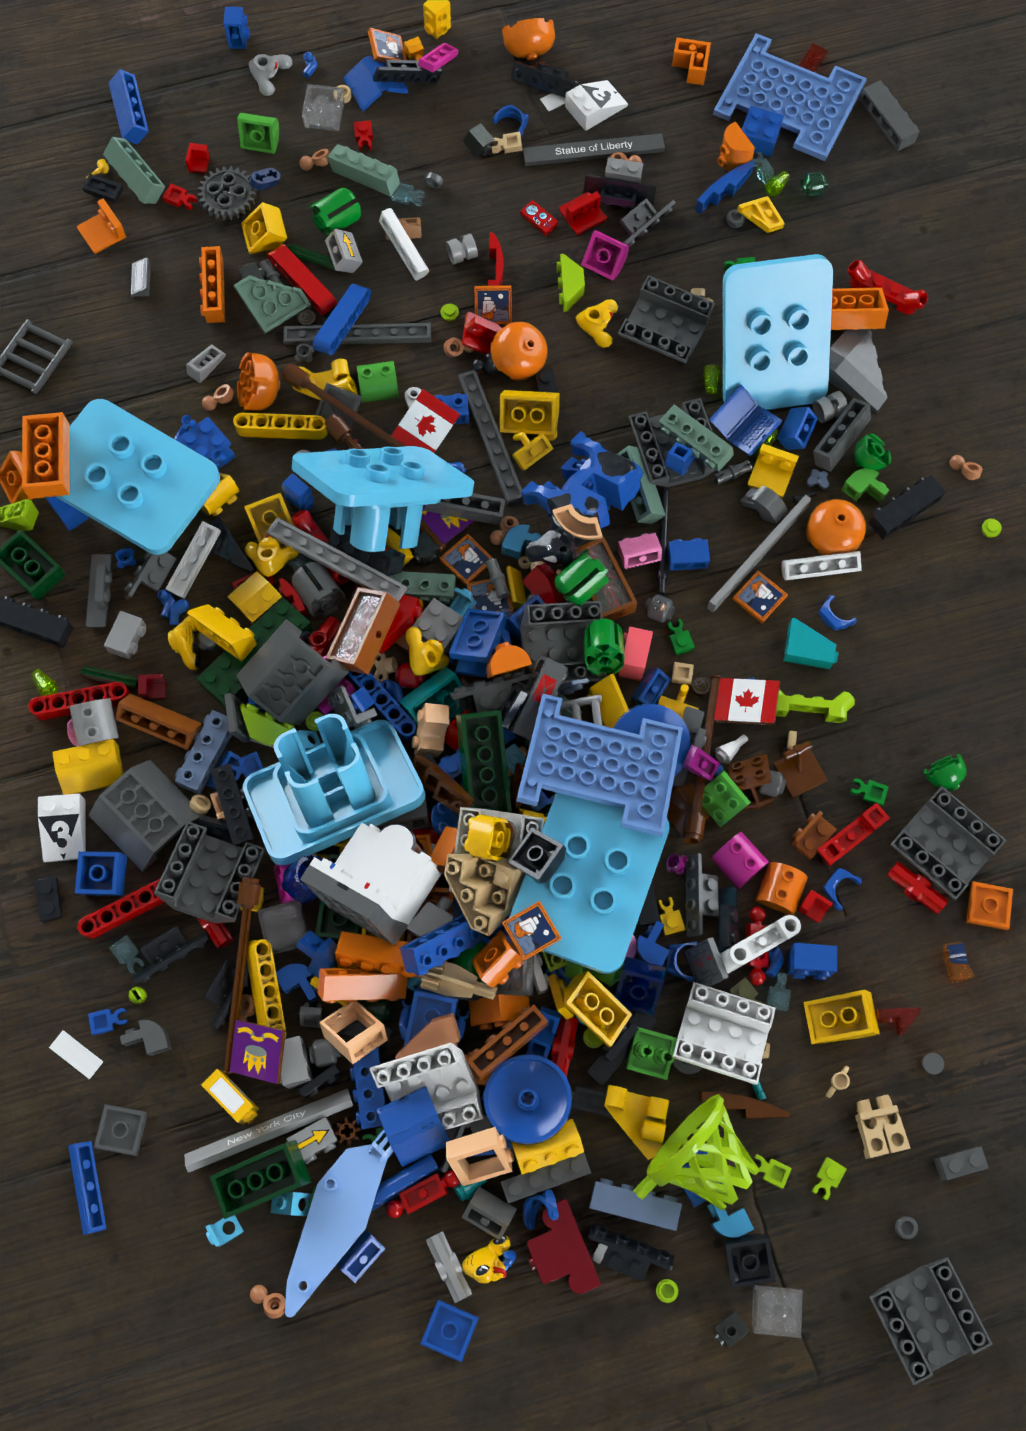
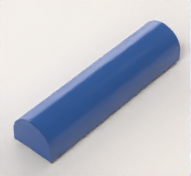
M92 1141L71 1144L68 1146L83 1235L106 1230Z
M431 1154L425 1156L380 1183L371 1211L438 1172L439 1167Z

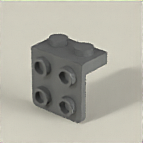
M343 685L328 694L329 705L337 715L344 718L348 728L353 727L356 730L371 723V718L377 716L375 708L356 715Z

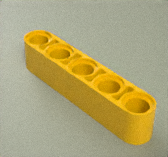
M238 413L233 419L236 432L242 437L321 440L328 434L324 424L325 419L322 416Z
M265 939L252 940L248 942L246 958L257 1023L286 1030L272 946ZM257 945H259L260 948H261V951H260L259 954L257 953V950H256ZM261 966L264 967L263 975L260 973ZM265 987L268 990L267 996L264 995ZM269 1008L271 1009L270 1017H268L267 1011Z

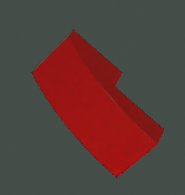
M283 578L279 579L281 596L292 602V606L303 616L310 615L296 590Z

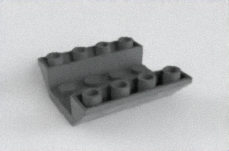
M648 275L640 290L639 299L629 318H625L618 335L686 364L691 359L706 329L715 303Z
M701 398L682 403L681 410L713 432ZM646 411L628 417L651 484L671 487L703 479L716 470L708 468L701 458H695L689 465L687 473L683 476L665 467L667 454L676 443L674 438L665 436L660 430L659 420L665 414L649 418Z
M588 601L581 606H576L573 602L526 605L520 625L522 649L529 655L532 664L525 668V671L531 674L541 655L568 668L566 678L561 684L587 678L589 681H601L607 677V673H600V676L591 673L586 668L584 661V630L594 620L602 619L601 601Z
M286 619L236 676L247 696L280 722L300 726L350 670L335 658L330 662L324 659L299 638L302 631Z
M151 760L131 767L98 797L88 816L142 872H145L159 859L156 854L184 829L187 821L197 824L201 814L191 810L189 806L190 800Z
M941 786L897 835L890 846L952 899L956 900L966 889L970 880L1007 840Z
M187 821L154 894L173 909L212 923L235 922L241 908V904L237 903L239 883L242 882V877L254 878L265 848L248 842L245 843L243 848L207 836L206 827Z
M948 1257L921 1266L882 1286L869 1296L912 1385H916L933 1376L932 1371L967 1353L975 1354L993 1345Z

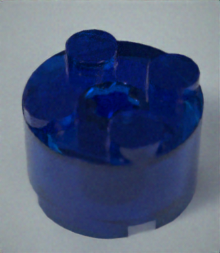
M317 855L304 856L290 864L283 874L282 889L294 900L303 904L317 898L300 880L314 857L320 861L323 860V858Z

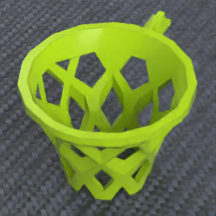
M719 1094L710 1097L699 1105L664 1142L649 1164L647 1176L633 1190L639 1198L643 1200L657 1184L664 1186L667 1183H671L697 1194L718 1209L725 1210L726 1205L723 1202L732 1205L738 1200L733 1185L744 1189L749 1188L752 1184L749 1172L756 1175L759 1172V1168L736 1136L723 1104L724 1099ZM718 1125L724 1128V1138L720 1137ZM691 1133L694 1134L688 1141L687 1138L691 1135ZM698 1150L707 1152V1154H696V1153H697ZM726 1159L735 1162L736 1168L728 1165ZM685 1163H689L690 1168H686V1167H682V1166H683Z

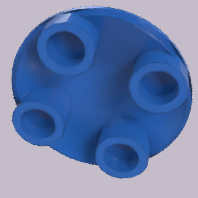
M438 802L431 813V822L436 833L441 836L446 826L458 828L459 814Z

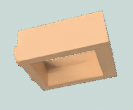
M349 1002L320 1021L324 1038L352 1064L388 1040L384 1025L358 1002ZM355 1020L360 1021L367 1029L347 1043L336 1034Z
M496 1127L446 1142L447 1161L462 1186L512 1172L513 1152L511 1148H507L503 1134L500 1135ZM493 1149L497 1155L472 1164H468L465 1159Z

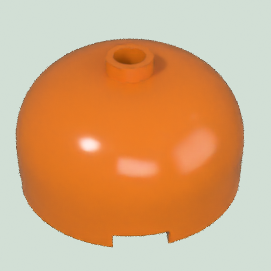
M533 18L517 21V24L511 28L509 25L505 26L502 29V35L506 50L514 57L527 58V60H535L538 56L545 54L551 49L555 40L553 20L544 22V18Z
M513 322L504 326L497 332L491 343V357L494 365L512 380L521 381L532 377L542 369L547 359L548 350L544 336L535 326L526 322Z
M246 353L239 367L242 371L240 381H237L238 403L240 407H244V410L262 411L272 405L280 389L278 370L269 357L262 354Z
M841 499L828 500L818 505L811 513L806 525L808 542H811L821 555L854 552L860 546L866 532V523L861 511L854 504Z

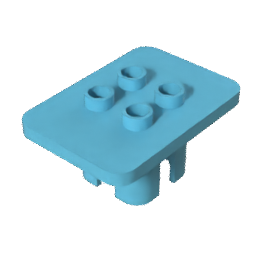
M814 254L736 264L725 272L723 276L724 402L740 385L765 410L813 404V401L826 396L829 381L833 267L826 257Z
M96 399L86 405L69 427L70 495L55 497L147 552L160 555L171 549L220 482V474L217 466L211 460L105 399Z
M382 447L298 453L293 455L292 470L336 504L334 531L339 535H344L345 525H352L350 544L357 549L368 552L385 551L388 524L392 525L395 529H400L401 527L399 545L401 549L416 547L423 505L436 504L441 499L469 497L473 494L474 481L430 450L422 447Z
M327 714L315 719L324 743L315 746L313 749L304 750L295 728L281 734L276 739L274 750L279 762L250 774L243 783L244 794L267 852L274 863L288 865L352 837L361 823L367 826L370 824L378 826L418 808L424 802L425 791L422 782L394 726L389 721L376 720L356 730L349 731L342 716Z
M556 792L541 833L566 847L565 859L546 883H536L531 877L525 875L509 918L540 901L562 938L543 951L597 972L610 974L621 967L669 833V822L666 819L663 837L621 827L624 809Z

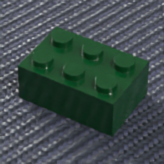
M21 529L0 547V567L36 601L40 600L66 576L62 568Z

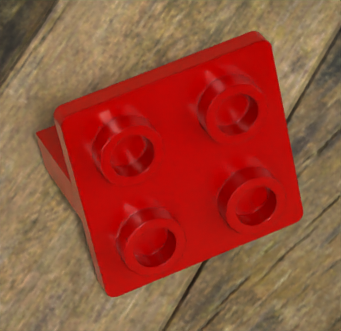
M597 191L592 194L587 192L559 207V212L576 235H580L607 220V216L600 208L601 196Z
M468 312L465 318L462 345L486 355L491 352V343L502 327L474 313Z

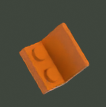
M104 198L97 201L100 208L97 210L99 214L77 226L78 231L94 254L126 238L122 224Z

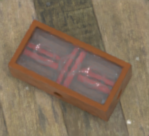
M603 537L578 547L576 550L577 557L585 550L590 551L587 555L592 559H598L608 570L606 576L612 578L588 600L601 601L602 619L607 618L614 621L635 612L637 601L605 538Z
M358 587L326 659L331 661L335 658L350 671L369 675L400 603L387 592Z

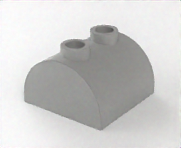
M110 698L84 702L69 707L78 746L119 738Z

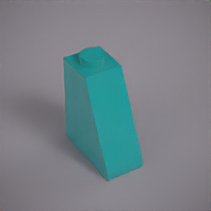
M791 619L788 626L783 661L830 669L833 663H837L838 652H836L835 643L799 620Z

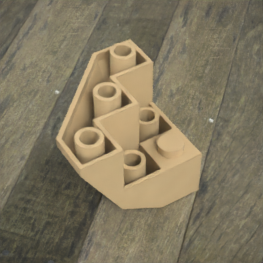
M447 854L444 876L470 928L490 936L512 912L526 874L508 864V858L495 861L474 857L471 854Z

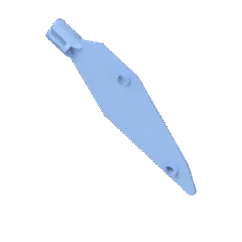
M384 1129L372 1144L346 1149L317 1184L287 1279L285 1315L287 1317L295 1316L366 1229L387 1159L393 1153ZM304 1281L307 1283V1288L305 1290L302 1289V1283Z

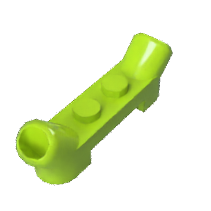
M779 689L776 716L786 717L789 710L825 714L826 722L841 723L847 721V711L854 706L855 699L849 692L845 691L833 700H824L823 697L804 698L803 695L799 694L785 696Z

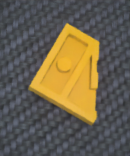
M768 196L740 204L737 208L739 213L767 233L782 229L785 225Z

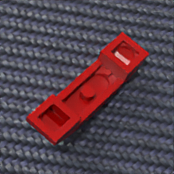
M490 233L489 259H496V280H488V286H502L503 253L497 237L494 233Z
M875 803L816 851L831 866L882 826L890 817Z

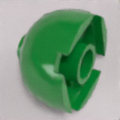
M870 433L856 443L854 458L857 467L878 472L891 463V454L889 450L885 452L882 447L885 443L878 436Z
M956 754L958 758L954 759L951 755L942 758L930 765L932 767L931 770H924L927 780L933 787L939 789L943 786L949 791H954L960 787V783L965 779L967 769L960 754Z

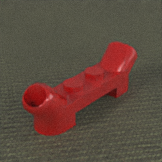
M855 260L849 265L847 273L851 277L850 285L852 288H882L885 299L898 305L896 310L904 314H913L917 309L924 308L928 295L924 290L913 291L873 272L866 267L862 260Z
M301 510L292 516V522L296 528L328 544L329 540L317 526L308 510ZM326 567L338 585H343L350 580Z

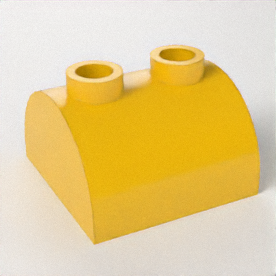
M219 472L220 482L201 507V510L206 515L210 516L212 514L217 516L222 512L221 506L227 502L229 505L237 500L236 494L239 492V489L230 475Z

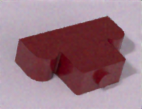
M567 1199L556 1203L559 1214L557 1220H551L547 1209H544L542 1221L551 1230L527 1241V1246L532 1256L528 1260L532 1270L538 1271L543 1284L550 1283L569 1274L568 1286L573 1292L582 1294L601 1286V1283Z

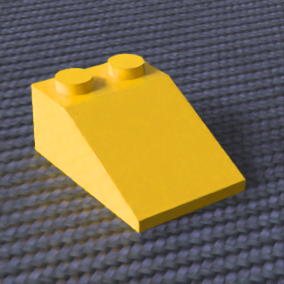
M281 492L244 506L258 542L266 537V532L277 517L294 526ZM279 542L280 548H284L285 544Z
M867 990L803 1002L811 1044L858 1039L880 1034L872 995Z

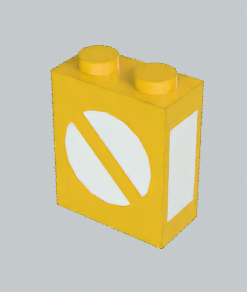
M216 1069L201 1084L237 1123L244 1125L247 1122L250 1124L258 1116L256 1112L259 1108L219 1069Z

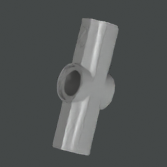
M442 1231L427 1239V1245L436 1261L435 1266L443 1282L445 1281L454 1302L456 1303L470 1296L472 1292L462 1273L461 1264L455 1252H452L444 1232Z

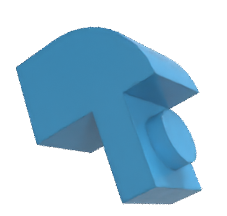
M517 525L507 532L501 546V554L519 560L524 547L531 542L538 541L542 535L538 533L531 534L530 525Z
M710 1202L707 1205L711 1216L717 1218V1221L710 1225L718 1234L734 1238L754 1230L744 1208L727 1215L726 1210H720Z

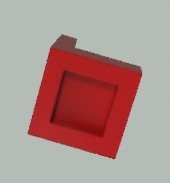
M189 143L185 159L188 172L206 174L210 159L208 146Z
M811 889L797 911L819 923L833 903Z

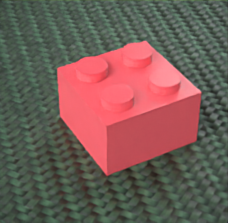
M629 627V632H624L625 659L624 666L619 671V677L642 681L653 635L652 631Z

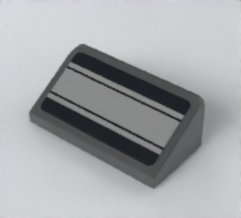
M149 258L132 263L131 297L149 296L151 264Z

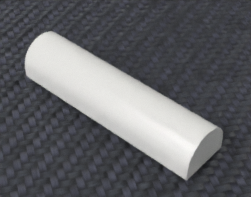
M392 209L382 211L379 222L416 281L425 277L429 273V269Z
M860 551L783 560L781 564L784 580L862 571Z

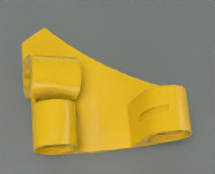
M345 359L332 361V370L320 373H312L304 367H299L310 374L309 379L322 390H324L326 383H330L357 394L355 382L350 377L348 362ZM292 386L294 390L300 393H303L317 400H321L320 397L309 391L307 388L298 390L297 388Z
M608 1085L604 1104L605 1108L647 1160L653 1158L663 1144L669 1100L647 1097L628 1092L627 1089Z

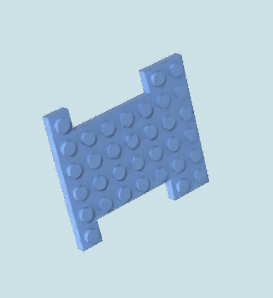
M756 33L719 99L713 115L729 121L735 109L748 113L750 106L784 115L781 127L799 134L793 148L826 161L867 78L838 66L834 67L829 78L766 53L772 39Z
M542 694L516 801L537 806L541 789L624 809L621 827L663 837L683 728L643 718L638 735L560 716L559 712L563 698Z

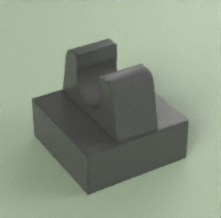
M306 1002L300 1008V1026L321 1028V1004L318 1003L317 1008L309 1007V1002Z

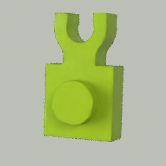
M755 1154L754 1158L760 1161L759 1172L764 1173L762 1179L783 1189L792 1168L772 1158L767 1163L762 1156Z
M826 1157L816 1175L821 1180L813 1187L811 1192L817 1194L818 1189L823 1188L825 1194L822 1199L828 1200L831 1186L834 1188L838 1187L847 1168Z

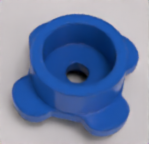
M124 548L115 553V557L118 560V568L122 569L125 566H134L136 564V560L133 557V549Z

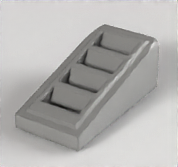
M211 344L186 364L187 374L201 383L226 357V354Z

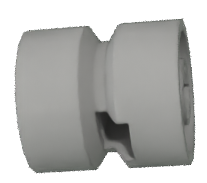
M471 234L461 236L460 240L455 238L446 241L447 252L453 265L463 262L464 258L469 260L478 257L476 243Z
M840 391L813 401V411L820 423H825L834 417H839L848 406L846 398Z

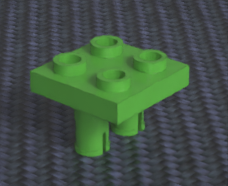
M725 771L704 788L702 806L720 827L751 803Z
M638 1027L639 1030L632 1037L625 1069L667 1080L671 1063L674 1061L673 1054L677 1038Z

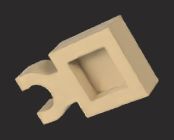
M520 132L503 134L502 139L494 138L495 140L491 146L493 154L499 153L502 150L505 153L523 151Z

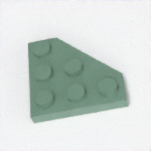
M249 275L233 286L264 334L311 306L300 288L285 286L270 280L266 281Z

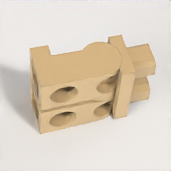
M889 1095L876 1097L879 1108L877 1110H872L869 1099L856 1102L858 1114L855 1115L865 1149L863 1150L865 1159L910 1149L897 1105L893 1106Z

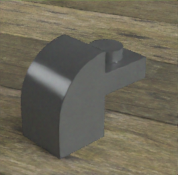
M763 485L760 489L751 488L740 500L744 507L756 509L763 521L775 524L788 511L779 495Z
M150 1020L139 1021L140 1030L132 1028L126 1030L125 1034L120 1036L121 1044L126 1047L144 1041L146 1053L150 1056L172 1050L166 1030Z

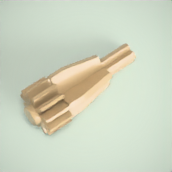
M444 961L443 965L433 967L428 970V973L420 976L422 978L420 985L422 989L445 996L472 998L473 994L494 1000L497 993V987L492 988L487 984L478 982V977L446 961Z

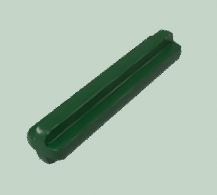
M293 244L289 245L288 249L296 257L335 270L331 257Z
M83 666L80 675L84 678L105 683L121 682L127 688H138V679L88 666Z

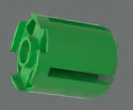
M339 188L309 206V208L312 207L314 214L311 218L319 231L323 230L329 236L334 229L343 230L360 219L361 207L359 202L331 218L327 216L356 198L350 190Z
M585 550L561 571L554 581L556 590L564 595L563 598L568 603H575L576 606L583 605L612 579L606 576L608 570L598 559H592L587 555L590 552L588 550Z
M607 618L594 620L586 627L583 635L586 668L600 676V673L612 672L616 674L624 666L623 631L613 620Z

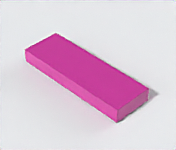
M443 43L419 59L418 66L435 72L455 58L459 50Z

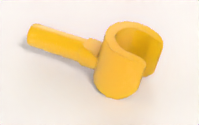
M100 159L97 162L98 168L91 174L98 175L109 172V166L105 159Z

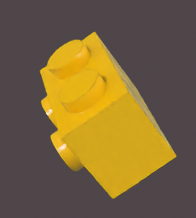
M427 0L423 4L424 29L429 35L437 39L451 28L450 2L448 0Z

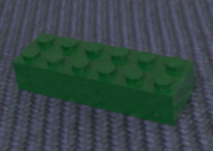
M283 597L249 628L255 635L254 639L257 645L242 662L225 651L196 678L200 686L223 708L226 709L225 694L232 693L240 700L246 695L236 675L286 619L302 632L308 631L311 633L313 631L310 621Z
M491 710L456 715L463 787L474 799L472 808L512 813L501 711Z

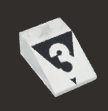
M608 80L581 84L566 93L565 108L585 131L628 106V103Z
M80 794L38 797V822L43 862L78 860V852H86V800Z

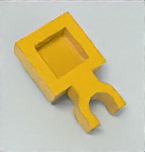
M672 897L668 898L670 904L668 907L662 904V900L658 901L660 909L664 912V914L659 915L660 922L664 924L662 928L664 936L685 931L680 910L673 911Z

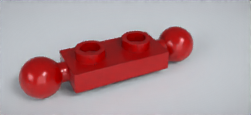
M757 906L750 910L749 917L753 924H746V938L767 927V925H762L766 918V912L762 907ZM769 951L746 963V966L753 967V970L749 973V980L753 985H761L766 979L765 973L761 968L768 967Z
M453 1169L448 1170L443 1179L437 1173L399 1193L401 1201H390L386 1206V1213L391 1218L400 1217L403 1209H406L407 1214H411L447 1195L446 1187H457L460 1181Z

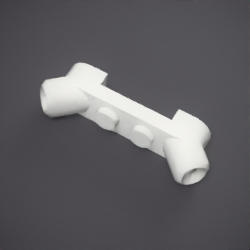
M787 915L720 953L727 974L798 934L801 929L798 918L793 915Z

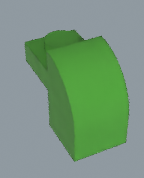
M860 469L846 480L842 491L854 501H857L867 492L881 503L887 496L889 489L884 483L876 480L879 475L877 471Z

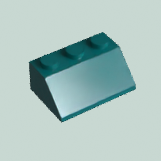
M445 667L398 702L414 721L416 727L418 724L417 713L419 710H422L425 703L449 705L450 722L456 715L464 711L460 707L459 699L453 700L450 693L454 692L455 688L463 685L456 673Z

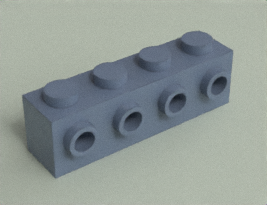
M214 710L205 717L201 732L196 734L192 749L187 751L182 768L179 767L175 774V782L178 786L196 794L202 793L212 774L211 770L215 768L232 736L229 733L227 716Z
M600 1178V1182H594L589 1204L590 1209L673 1231L677 1230L682 1206L681 1203H677V1198L664 1195V1199L655 1197L656 1192L651 1191L642 1200L633 1191L635 1188L626 1184H622L621 1188L612 1186L613 1181Z

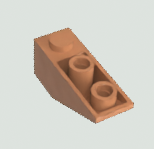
M454 1013L433 1018L397 1053L395 1058L400 1059L448 1043H453L457 1046L461 1036Z

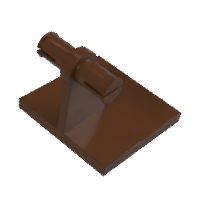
M809 741L801 745H794L793 749L783 753L784 758L773 763L777 772H781L783 778L786 779L785 787L792 799L828 781L811 751L812 745Z
M767 754L728 764L729 777L741 791L751 788L755 801H751L745 807V811L756 808L760 810L764 806L774 804L772 796L760 799L756 790L757 786L772 783Z

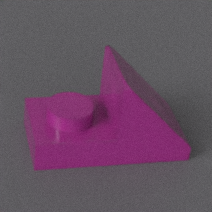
M691 745L684 760L683 768L712 781L720 763L700 748Z

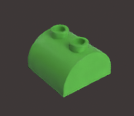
M241 112L237 118L240 147L242 149L275 154L279 140L278 119Z
M394 361L357 366L362 403L399 398Z

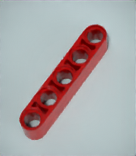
M282 243L267 254L271 263L294 287L300 288L311 306L321 316L337 306L334 296L286 245Z
M113 682L36 697L29 702L28 709L38 720H48L71 715L69 707L76 705L77 700L80 698H84L82 702L84 703L94 701L98 695L104 694L102 699L110 698L112 707L118 706V703L129 695L130 691L123 683ZM118 691H124L121 696H116ZM64 702L62 707L56 708L58 703ZM44 706L43 710L36 712L38 707Z
M160 879L85 916L78 922V931L88 939H94L165 903L154 894ZM151 894L150 901L143 903V897ZM127 904H132L131 911L124 913V907ZM112 913V920L105 923V916ZM93 923L92 931L86 933V926Z

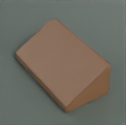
M419 217L398 219L410 239L422 237L421 220ZM385 232L386 240H390V238Z

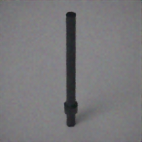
M667 487L662 488L661 503L666 516L660 519L662 560L659 561V571L656 574L658 595L666 594V581L668 580L666 566L669 488Z

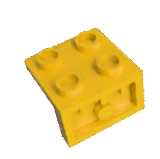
M762 444L747 485L756 489H760L762 485L766 486L778 494L780 498H783L799 456Z

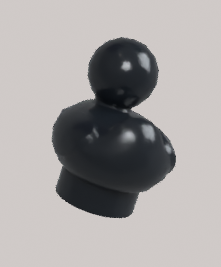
M491 352L486 354L487 359L485 363L481 359H476L472 363L473 369L478 374L483 370L487 375L491 376L495 373H502L494 365Z

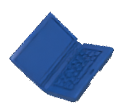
M374 56L363 58L343 78L346 85L351 89V93L362 112L382 95L381 92L384 90L387 92L408 93L404 82L373 81L376 68L385 67L384 62L374 60Z
M742 385L735 390L709 419L733 446L748 456H751L782 422L780 418L760 407Z
M426 1086L376 1109L387 1139L402 1167L446 1147V1142L451 1141L438 1117Z

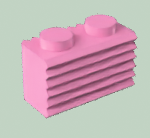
M646 533L639 537L625 538L622 541H618V553L625 569L662 560V548L656 533Z

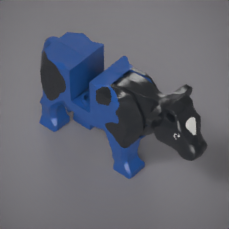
M580 431L571 440L572 453L576 456H585L588 460H577L572 456L561 467L563 478L567 480L562 489L560 490L557 486H553L550 481H547L544 485H537L531 481L521 491L524 504L536 503L547 511L551 528L538 541L531 542L526 546L525 555L531 563L542 561L552 566H568L577 558V548L585 541L590 540L577 538L565 531L557 522L552 510L572 504L575 511L581 516L588 518L597 517L600 529L608 526L610 519L606 502L623 511L627 503L635 498L641 487L642 468L625 457L609 452L602 444L587 438Z

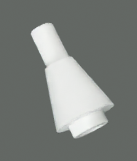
M743 734L735 741L717 747L715 749L717 760L721 763L729 764L740 747L748 741L747 736Z

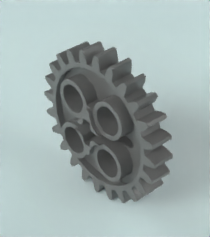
M223 166L222 171L216 168V173L209 171L210 177L204 176L205 181H200L201 187H198L199 201L204 211H208L209 216L214 214L216 219L222 216L223 220L226 219V216H229V219L232 220L234 215L239 218L240 213L246 215L245 209L251 211L250 205H255L254 200L257 199V190L250 186L249 180L251 175H246L245 170L240 173L239 168L233 171L232 166H230L229 170H226L225 166Z

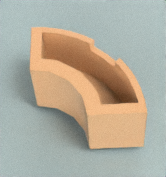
M572 504L552 510L560 526L571 535L585 540L603 538L597 517L588 518L581 516L575 511Z
M425 703L422 710H419L417 713L418 724L416 736L412 738V748H414V756L418 754L423 756L429 752L432 757L438 758L444 751V738L449 726V705Z

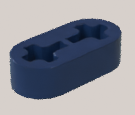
M266 168L253 172L249 184L256 190H263L276 186L281 176L276 169Z

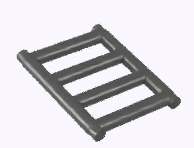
M27 319L0 355V375L30 389L31 393L37 395L67 353L73 341L55 336L33 325ZM27 331H30L61 347L55 355L22 338ZM19 345L51 362L44 369L12 352ZM8 359L41 376L36 383H33L2 368V366Z

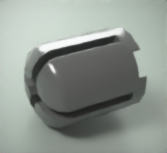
M318 562L305 564L309 571V576L302 567L296 570L292 576V586L314 618V615L327 617L339 609L337 605L341 602L342 598L345 600V594L324 565Z

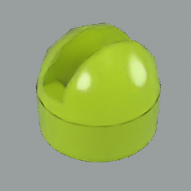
M134 987L129 992V999L134 1004H142L147 998L146 991L141 987ZM134 991H137L140 996L139 1000L135 997Z

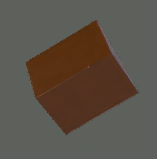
M691 782L676 788L671 793L667 818L681 837H683L685 816L692 812L695 787ZM702 806L701 814L706 819V822L712 817Z

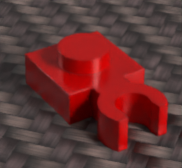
M371 120L353 122L355 140L358 141L359 151H362L363 145H368L369 150H372L371 140H373Z
M170 184L162 197L164 202L178 208L183 204L188 210L193 209L192 204L189 202L197 203L195 195L188 194L186 189L174 184Z

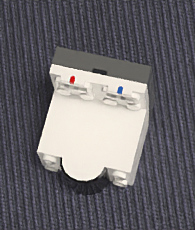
M361 823L335 863L324 858L320 861L314 857L300 880L328 908L395 946L441 874L436 869L437 865L431 861L432 858L426 854L422 843L407 826L390 824L380 830L372 824L367 826Z

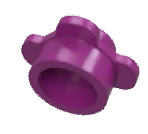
M676 853L670 855L666 861L667 871L670 873L676 872L678 875H681L688 860L687 856H679Z

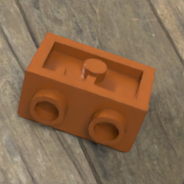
M821 811L817 815L812 813L805 821L808 825L804 830L799 828L792 836L795 840L791 845L809 860L817 853L816 850L826 843L837 830L822 817L823 813Z

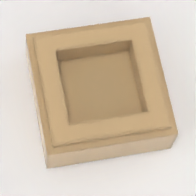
M674 662L671 682L691 685L694 665Z

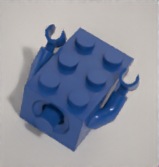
M184 415L182 417V425L174 440L211 460L218 469L236 457L235 453L229 448L231 442L209 417L197 425L195 420H190L191 416Z
M467 609L460 628L454 635L453 644L449 651L450 663L455 666L456 659H459L455 670L456 674L488 678L486 665L490 657L496 652L495 647L504 642H509L511 645V633L505 612Z
M418 985L410 1006L405 1004L406 998L402 1000L403 1009L401 1010L398 1026L401 1038L405 1041L404 1046L433 1018L454 1013V1016L457 1018L456 1023L462 1039L466 1026L465 1022L469 1019V1011L467 1010L466 1016H460V1008L457 1010L458 998L422 989Z

